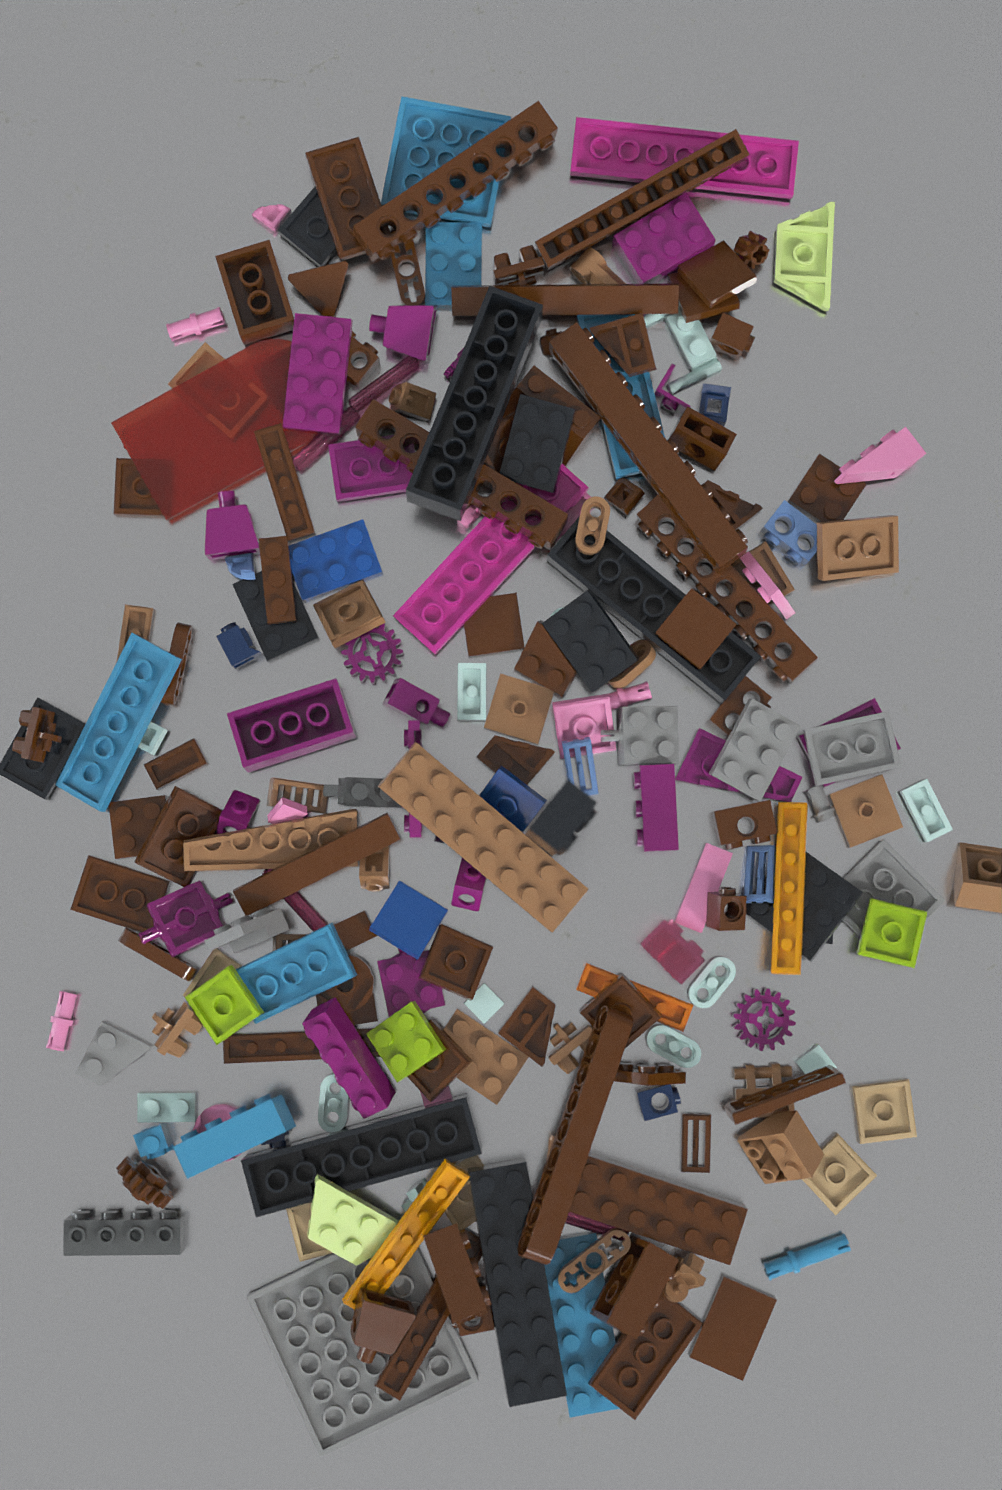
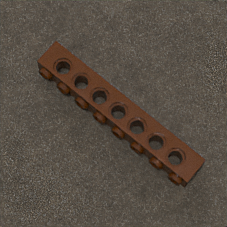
M537 101L353 226L354 237L372 262L378 258L381 260L387 258L395 251V246L401 242L404 244L411 242L418 235L417 231L425 226L428 229L441 220L440 216L448 210L450 213L458 210L464 204V199L470 195L473 197L480 195L485 191L486 185L494 179L496 182L502 180L509 174L510 168L516 164L522 166L533 157L532 153L538 149L544 151L555 142L554 138L556 137L558 127L541 103ZM528 133L533 139L528 142L520 139L519 134ZM505 148L509 151L510 155L501 157L496 153V150ZM478 163L486 166L487 171L479 173L474 170L473 166ZM459 179L464 183V186L462 188H454L451 186L450 181ZM434 194L439 196L442 201L438 204H432L427 200V197ZM413 210L418 214V217L414 220H409L404 216V212ZM384 226H391L396 232L393 235L387 236L380 229Z
M737 129L540 238L535 241V246L540 256H542L547 269L550 270L661 208L682 194L695 189L745 161L750 154Z
M374 399L355 426L357 436L359 437L358 440L369 448L377 447L383 451L382 454L387 459L395 463L399 460L407 465V470L413 474L429 435L427 430ZM387 429L395 432L394 436L389 439L380 436ZM409 444L419 446V449L414 453H408L404 450ZM483 465L468 506L471 503L480 508L479 512L486 518L491 520L496 518L504 523L503 526L508 531L514 534L520 532L529 537L528 541L535 547L540 549L545 547L550 550L566 526L568 514L495 470ZM486 486L492 492L488 496H480L477 490L480 487ZM505 501H513L517 506L511 511H506L501 505ZM530 515H536L541 519V522L537 525H529L525 520Z
M659 495L636 514L637 519L640 521L637 524L639 529L647 537L652 534L658 540L657 548L666 557L673 556L678 562L675 567L685 578L690 575L697 582L694 586L705 599L710 596L716 602L715 607L736 623L733 629L743 640L749 638L756 645L753 650L761 656L763 661L768 658L775 667L772 670L783 682L788 679L792 684L817 661L818 657L731 564L719 573L714 568L709 575L698 573L697 567L703 562L709 563V561ZM665 521L672 522L675 528L671 533L663 534L659 531L661 523ZM682 542H690L693 544L694 550L688 555H683L678 551V546ZM721 583H729L733 591L728 596H721L716 591L717 586ZM741 603L749 604L752 608V613L747 617H741L736 613V607ZM760 624H767L770 626L772 633L766 638H761L755 633L756 627ZM779 645H787L791 649V655L786 659H780L775 654V648Z

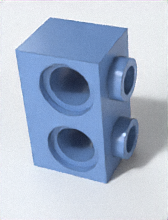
M784 500L760 532L764 534V540L773 547L779 545L787 552L785 555L788 559L798 565L801 562L805 566L817 552V524ZM775 521H785L789 527L788 532L781 533L777 531ZM798 538H807L811 543L810 550L800 549L797 544Z

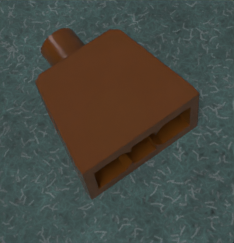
M360 1287L350 1329L353 1343L356 1346H360L356 1355L360 1361L371 1364L377 1351L388 1355L395 1352L416 1317L412 1302Z

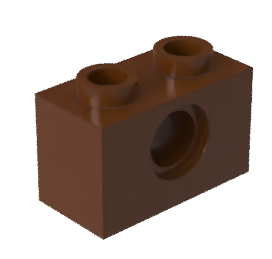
M687 406L669 438L676 444L680 452L715 471L727 455L737 434Z
M770 800L711 812L718 846L725 845L726 850L743 847L742 841L753 839L754 844L771 841L770 835L778 834ZM741 818L749 819L752 824V829L748 834H743L738 829L737 824Z

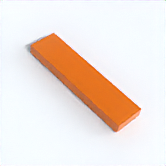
M586 963L576 990L595 997L619 975ZM631 981L662 1014L657 1022L684 1032L693 1004Z

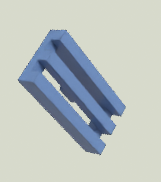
M585 737L582 740L573 739L570 742L562 741L567 779L574 784L569 749L574 748L580 789L587 795L599 794L590 737ZM583 746L586 747L592 787L586 789L580 747Z
M775 845L747 846L744 895L747 896L746 903H763V901L774 903ZM755 852H759L756 894H752ZM766 852H768L766 894H763Z

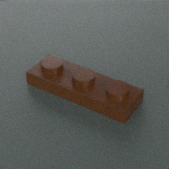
M288 537L260 538L259 548L267 623L270 625L297 622Z

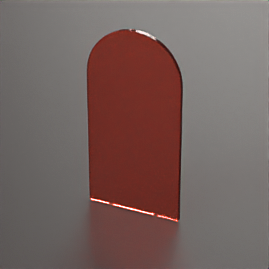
M269 339L252 344L111 422L123 443L124 449L130 455L148 487L151 497L156 501L166 521L265 467L254 431L279 423L282 424L283 428L292 341ZM283 428L290 452L305 445L319 433Z

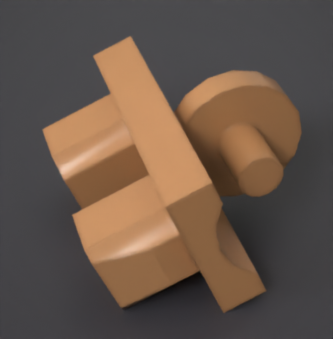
M183 1002L176 1014L169 1007L163 1015L157 1012L153 1014L152 1019L157 1024L152 1032L159 1036L154 1043L158 1048L157 1052L164 1056L166 1053L180 1058L188 1046L187 1042L178 1037L181 1031L185 1029L196 1035L203 1026L191 1006L186 1002Z
M572 1022L564 1029L558 1023L553 1026L558 1034L549 1041L554 1047L563 1040L565 1041L560 1048L548 1056L554 1066L557 1064L565 1073L569 1074L580 1065L571 1052L578 1046L585 1052L592 1031L589 1025L585 1026L571 1039L568 1036L577 1030Z
M693 1253L686 1254L684 1259L678 1256L675 1257L679 1259L676 1265V1274L670 1282L666 1283L663 1289L665 1297L673 1303L685 1300L689 1289L701 1287L705 1283L706 1278L700 1274L705 1261Z

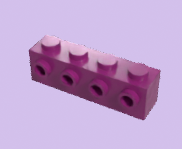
M334 997L313 1008L302 1023L305 1034L309 1039L313 1040L319 1049L321 1059L332 1069L336 1082L340 1087L344 1088L350 1097L353 1108L359 1111L363 1119L388 1108L396 1091L337 999Z

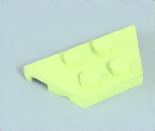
M829 202L824 207L812 212H805L798 218L784 221L776 227L774 283L823 311H829L835 202Z
M317 1174L314 1182V1196L311 1203V1218L307 1231L308 1239L357 1266L375 1255L399 1220Z

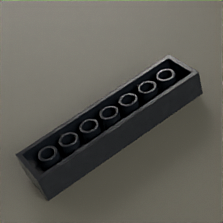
M489 285L407 486V502L459 521L462 520L541 323L543 314L542 304Z
M579 516L547 554L546 560L583 591L590 589L600 605L643 640H647L655 650L722 704L761 656L730 632L699 670L655 634L686 594L609 531H606L604 545L598 553L586 555L580 552L575 543ZM587 536L584 542L587 545H593L595 539L592 536Z
M567 779L528 828L525 835L551 857L555 854L561 855L567 852L578 838L574 832L578 833L583 830L598 812L593 808L597 802Z
M464 1094L343 1128L333 1133H325L282 1147L247 1155L241 1160V1164L257 1218L312 1202L315 1189L314 1182L317 1174L349 1192L440 1166L444 1159L455 1162L482 1154V1147L468 1096Z
M524 1158L487 1164L481 1167L467 1168L470 1176V1189L488 1293L492 1304L491 1310L509 1407L565 1397L567 1392L545 1266L542 1263L518 1255L519 1240L533 1202L527 1163Z

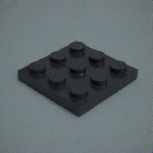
M806 852L802 956L812 962L863 895V892L808 852ZM767 876L764 878V893H763V894H766V881H767ZM763 901V903H746V915L773 934L774 903H768L767 901Z

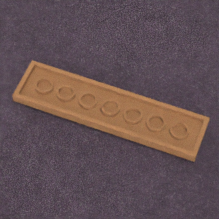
M417 742L413 743L378 785L387 795L552 933L589 890Z

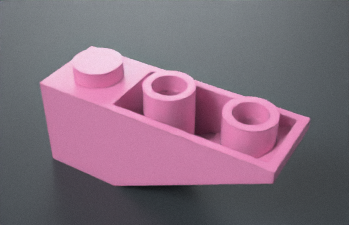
M904 427L898 433L893 429L880 439L882 442L880 446L876 448L872 444L859 455L862 459L858 462L851 459L839 469L842 474L834 482L836 484L896 478L927 453L907 427Z

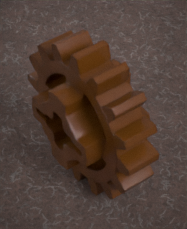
M126 1156L116 1167L117 1173L123 1177L122 1185L138 1201L141 1200L147 1205L153 1203L157 1208L161 1207L164 1209L174 1197L172 1191L167 1188L168 1180L152 1164H147L143 1160L138 1163L133 1157Z

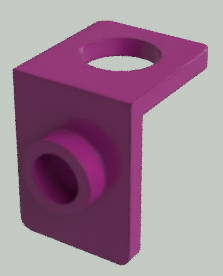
M672 363L655 391V398L661 401L660 404L665 409L671 412L677 410L683 414L687 406H691L663 390L674 372L676 365Z
M233 790L220 815L216 834L226 833L224 828L226 826L233 827L236 830L247 829L260 800L243 792Z
M464 858L461 859L451 905L479 911L486 877ZM462 894L471 895L475 899V901L465 902L461 900L459 896Z

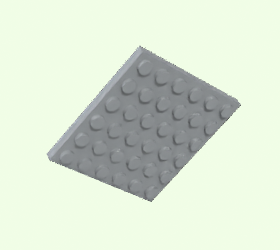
M419 1249L415 1251L384 1293L385 1295L412 1302L415 1312L428 1289L433 1284V1279ZM333 1253L246 1296L320 1458L479 1381L456 1328L453 1329L449 1315L400 1401L374 1385L391 1354L388 1355L377 1351L371 1364L364 1363L356 1357L360 1346H356L353 1343L350 1333L354 1309L344 1304L342 1300L372 1257L356 1266Z

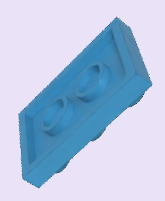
M438 222L431 228L427 229L426 227L425 305L438 306L437 308H452V286L482 285V224Z

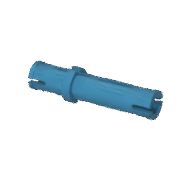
M842 1233L839 1236L795 1252L789 1250L782 1257L763 1262V1267L769 1281L790 1272L794 1274L799 1273L801 1268L845 1252H850L851 1248L847 1245L849 1242L846 1235Z

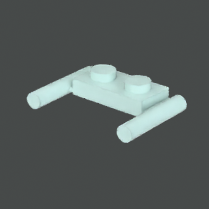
M679 306L678 314H644L646 326L665 318L692 371L667 383L671 394L722 370V366L716 358L717 354L699 320L685 323Z

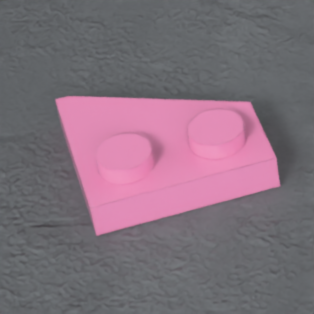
M748 551L740 557L746 566L742 572L752 584L756 581L761 587L757 591L767 603L772 600L786 620L794 615L796 612L752 554Z

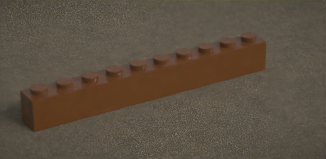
M576 322L549 341V352L596 414L601 417L603 423L717 573L721 572L746 553L748 549L746 536L740 529L735 530L729 523L731 520L729 514L722 506H716L712 500L713 494L708 486L704 483L701 485L694 477L696 475L694 468L688 461L683 462L678 456L679 450L676 444L670 438L668 440L665 439L660 432L662 427L657 419L653 416L649 418L643 410L645 405L637 394L632 395L627 389L628 383L620 372H614L610 366L611 360L605 351H598L593 344L594 338L587 328L582 329Z

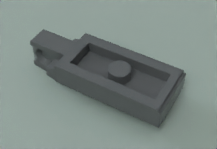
M345 777L338 778V785H323V797H338L337 804L358 807L402 808L401 805L378 787L383 778Z

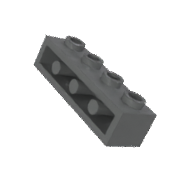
M145 1210L131 1211L130 1215H119V1211H102L101 1216H90V1211H74L72 1216L64 1220L63 1256L181 1255L185 1250V1215H177L176 1210L159 1211V1215H148V1211Z

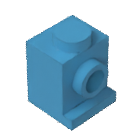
M166 1122L146 1128L133 1135L140 1157L147 1156V1159H154L174 1150V1143Z

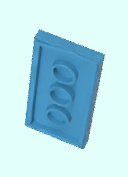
M333 923L235 969L264 1011V1013L254 1019L255 1024L357 976Z

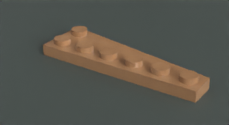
M357 809L184 840V871L275 869L357 828ZM358 861L347 867H358Z

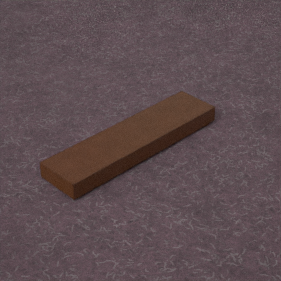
M279 423L254 431L288 541L315 533L282 424Z

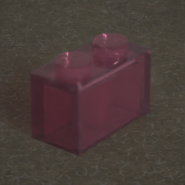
M662 919L639 944L678 984L682 985L705 961L701 956L704 951L693 940L688 943L681 936L684 931L672 919L669 922Z

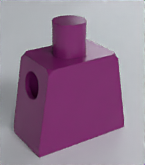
M388 306L387 317L371 315L369 331L384 334V347L420 360H429L438 306Z
M235 491L219 492V508L208 509L206 512V557L208 559L260 553L259 538L249 507L246 504L236 505Z
M402 678L394 680L382 703L412 720H420L422 725H427L431 721L443 728L451 714L437 706L440 702L439 698ZM418 701L425 704L423 712L416 709Z

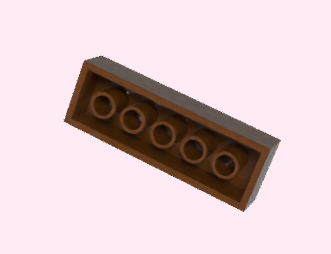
M590 1152L569 1212L727 1265L731 1264L748 1211L747 1207L742 1203Z

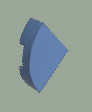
M253 553L225 557L227 568L233 576L245 580L256 579Z

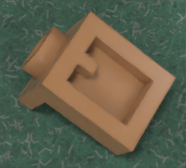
M408 382L398 384L392 389L389 396L390 409L396 413L402 412L424 421L430 420L436 393Z
M389 846L360 860L359 879L361 889H367L371 892L389 889Z

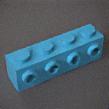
M269 1093L254 1100L256 1106L247 1110L246 1106H242L230 1112L231 1119L225 1122L220 1117L205 1124L207 1130L200 1134L195 1129L181 1136L182 1142L173 1146V1149L187 1179L296 1127L282 1094L272 1098Z

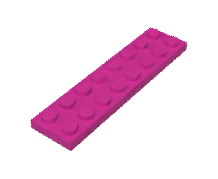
M576 117L570 175L640 183L728 133ZM740 135L750 154L748 158L695 188L792 199L794 195L799 141Z
M563 464L561 465L554 493L517 483L566 513L589 490V487ZM505 501L501 505L506 511H511L517 506L513 501ZM530 515L525 521L529 525H537L541 522V519L536 515ZM484 517L397 610L393 617L436 655L535 548L528 541L529 537L520 532L514 534L508 531L503 526L504 523L496 518L491 520Z

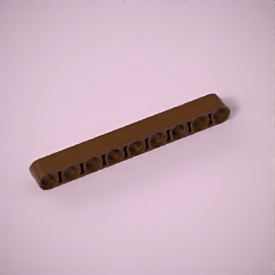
M603 1006L598 1012L519 1240L518 1255L545 1265H548L553 1259L633 1026V1017L627 1013L608 1006Z

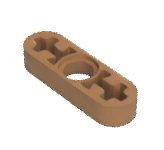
M620 1228L608 1230L565 1264L558 1273L560 1287L568 1293L578 1292L625 1255L631 1245L627 1232ZM615 1235L617 1238L623 1236V1247L619 1249L615 1246L610 1249L609 1254L612 1257L607 1259L605 1251L599 1246L604 1243L605 1248L612 1244V1236ZM592 1252L599 1253L603 1258L602 1264L598 1268H590L586 1264L588 1254ZM581 1262L583 1269L589 1275L584 1277L583 1272H581L576 1277L577 1284L573 1285L571 1282L565 1284V1273L569 1271L571 1274H575L580 1270L576 1264Z

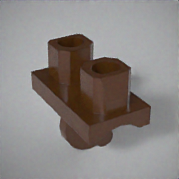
M533 245L519 249L518 253L521 262L511 265L508 253L495 255L493 270L495 285L508 283V285L537 284L535 275L544 272L542 256L538 257Z
M32 707V710H22L19 723L21 726L28 727L26 737L17 736L14 739L12 750L21 754V758L44 763L46 751L50 752L52 741L61 743L62 737L54 735L56 724L53 723L55 712L37 707Z

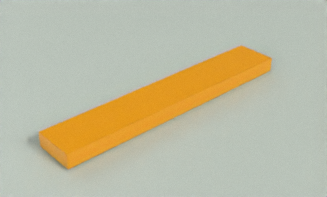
M778 802L771 974L801 975L808 804L804 802Z
M444 1159L342 1298L344 1304L355 1310L360 1287L382 1294L387 1291L423 1242V1236L429 1234L470 1178L466 1171Z

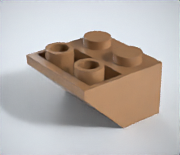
M797 1110L772 1114L737 1139L765 1184L812 1178L824 1156L823 1151Z

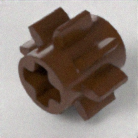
M749 231L748 235L739 237L733 251L739 255L748 267L754 269L755 264L764 263L770 249L764 245L768 240L766 237Z

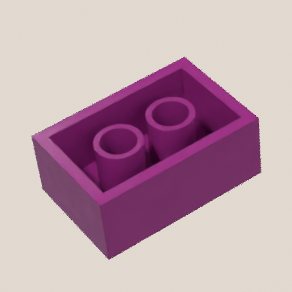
M684 193L614 235L612 247L635 284H657L667 278L668 274L677 272L678 265L714 246L716 239L688 194Z

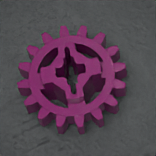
M382 624L379 628H374L345 643L348 646V650L341 651V654L349 658L343 663L344 666H353L350 675L354 676L360 673L359 680L361 682H364L366 677H370L371 683L375 684L376 677H380L385 682V674L387 672L393 676L396 674L392 667L394 665L401 666L402 662L396 658L403 655L404 652L401 649H396V646L402 642L400 638L392 639L395 634L393 629L385 632V624ZM370 634L380 635L386 641L378 642L373 640ZM361 639L362 646L360 651L354 654L355 645ZM368 641L375 650L380 649L376 653L378 664L370 656L365 657L369 653ZM391 651V658L384 667L382 662L385 654ZM366 663L373 666L375 671L364 670L358 665Z
M765 988L763 994H760L758 989H753V997L744 994L743 997L746 1002L744 1004L738 1002L735 1004L740 1009V1012L732 1014V1017L739 1019V1023L733 1025V1028L735 1030H742L738 1038L740 1040L748 1038V1047L751 1048L757 1043L758 1050L763 1051L767 1044L770 1050H775V1042L784 1045L785 1041L782 1037L784 1035H793L788 1030V1027L796 1025V1022L789 1019V1016L793 1015L795 1010L786 1008L790 1003L789 999L779 1000L781 997L780 992L777 991L771 996L769 988ZM760 1001L759 1006L754 1011L747 1012L752 1004ZM772 1002L780 1008L782 1016L774 1013ZM766 1011V1016L770 1017L771 1020L770 1022H765L762 1028V1023L758 1022L757 1018L758 1016H763ZM746 1023H751L755 1027L756 1037L748 1031ZM775 1027H781L774 1036L768 1038L770 1031Z

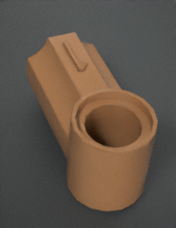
M589 247L570 266L572 274L583 284H626L607 266V262L601 254L592 247Z

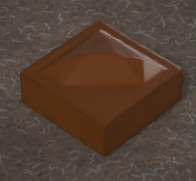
M622 477L614 484L604 498L609 504L628 515L645 493L641 488Z

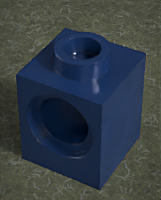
M671 1084L653 1085L635 1090L644 1121L678 1112L676 1105L681 1104L677 1087L672 1088ZM657 1093H664L667 1096V1102L661 1108L652 1106V1098Z

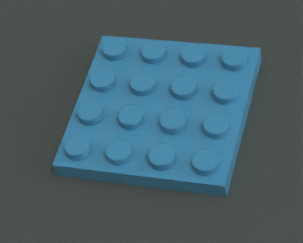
M401 96L381 205H385L511 119V116ZM499 148L496 150V153L504 157L506 149ZM478 163L473 166L474 170L479 173L487 171L486 166ZM459 179L450 181L451 186L454 188H462L464 186V183ZM492 180L486 185L487 188L476 197L470 195L463 200L464 204L458 210L452 213L448 210L440 218L462 223H477L491 228L500 181ZM434 194L427 197V200L432 204H438L442 201L439 196ZM413 210L406 211L407 213L417 214Z

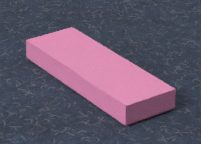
M705 843L674 921L675 923L702 933L706 923L708 892H718L733 853Z

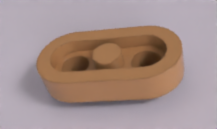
M590 497L582 505L575 543L578 550L586 555L598 553L604 545L610 516V506L601 497ZM597 508L600 510L601 515L599 517H592L590 510ZM592 536L595 539V543L587 545L584 542L585 537Z
M638 640L630 645L639 657V660L608 681L613 688L627 686L652 664L656 657V651L647 640Z

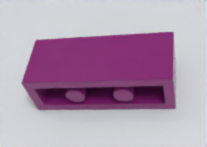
M674 764L640 765L638 772H633L634 789H639L640 800L635 801V817H641V829H636L637 846H642V852L679 850Z

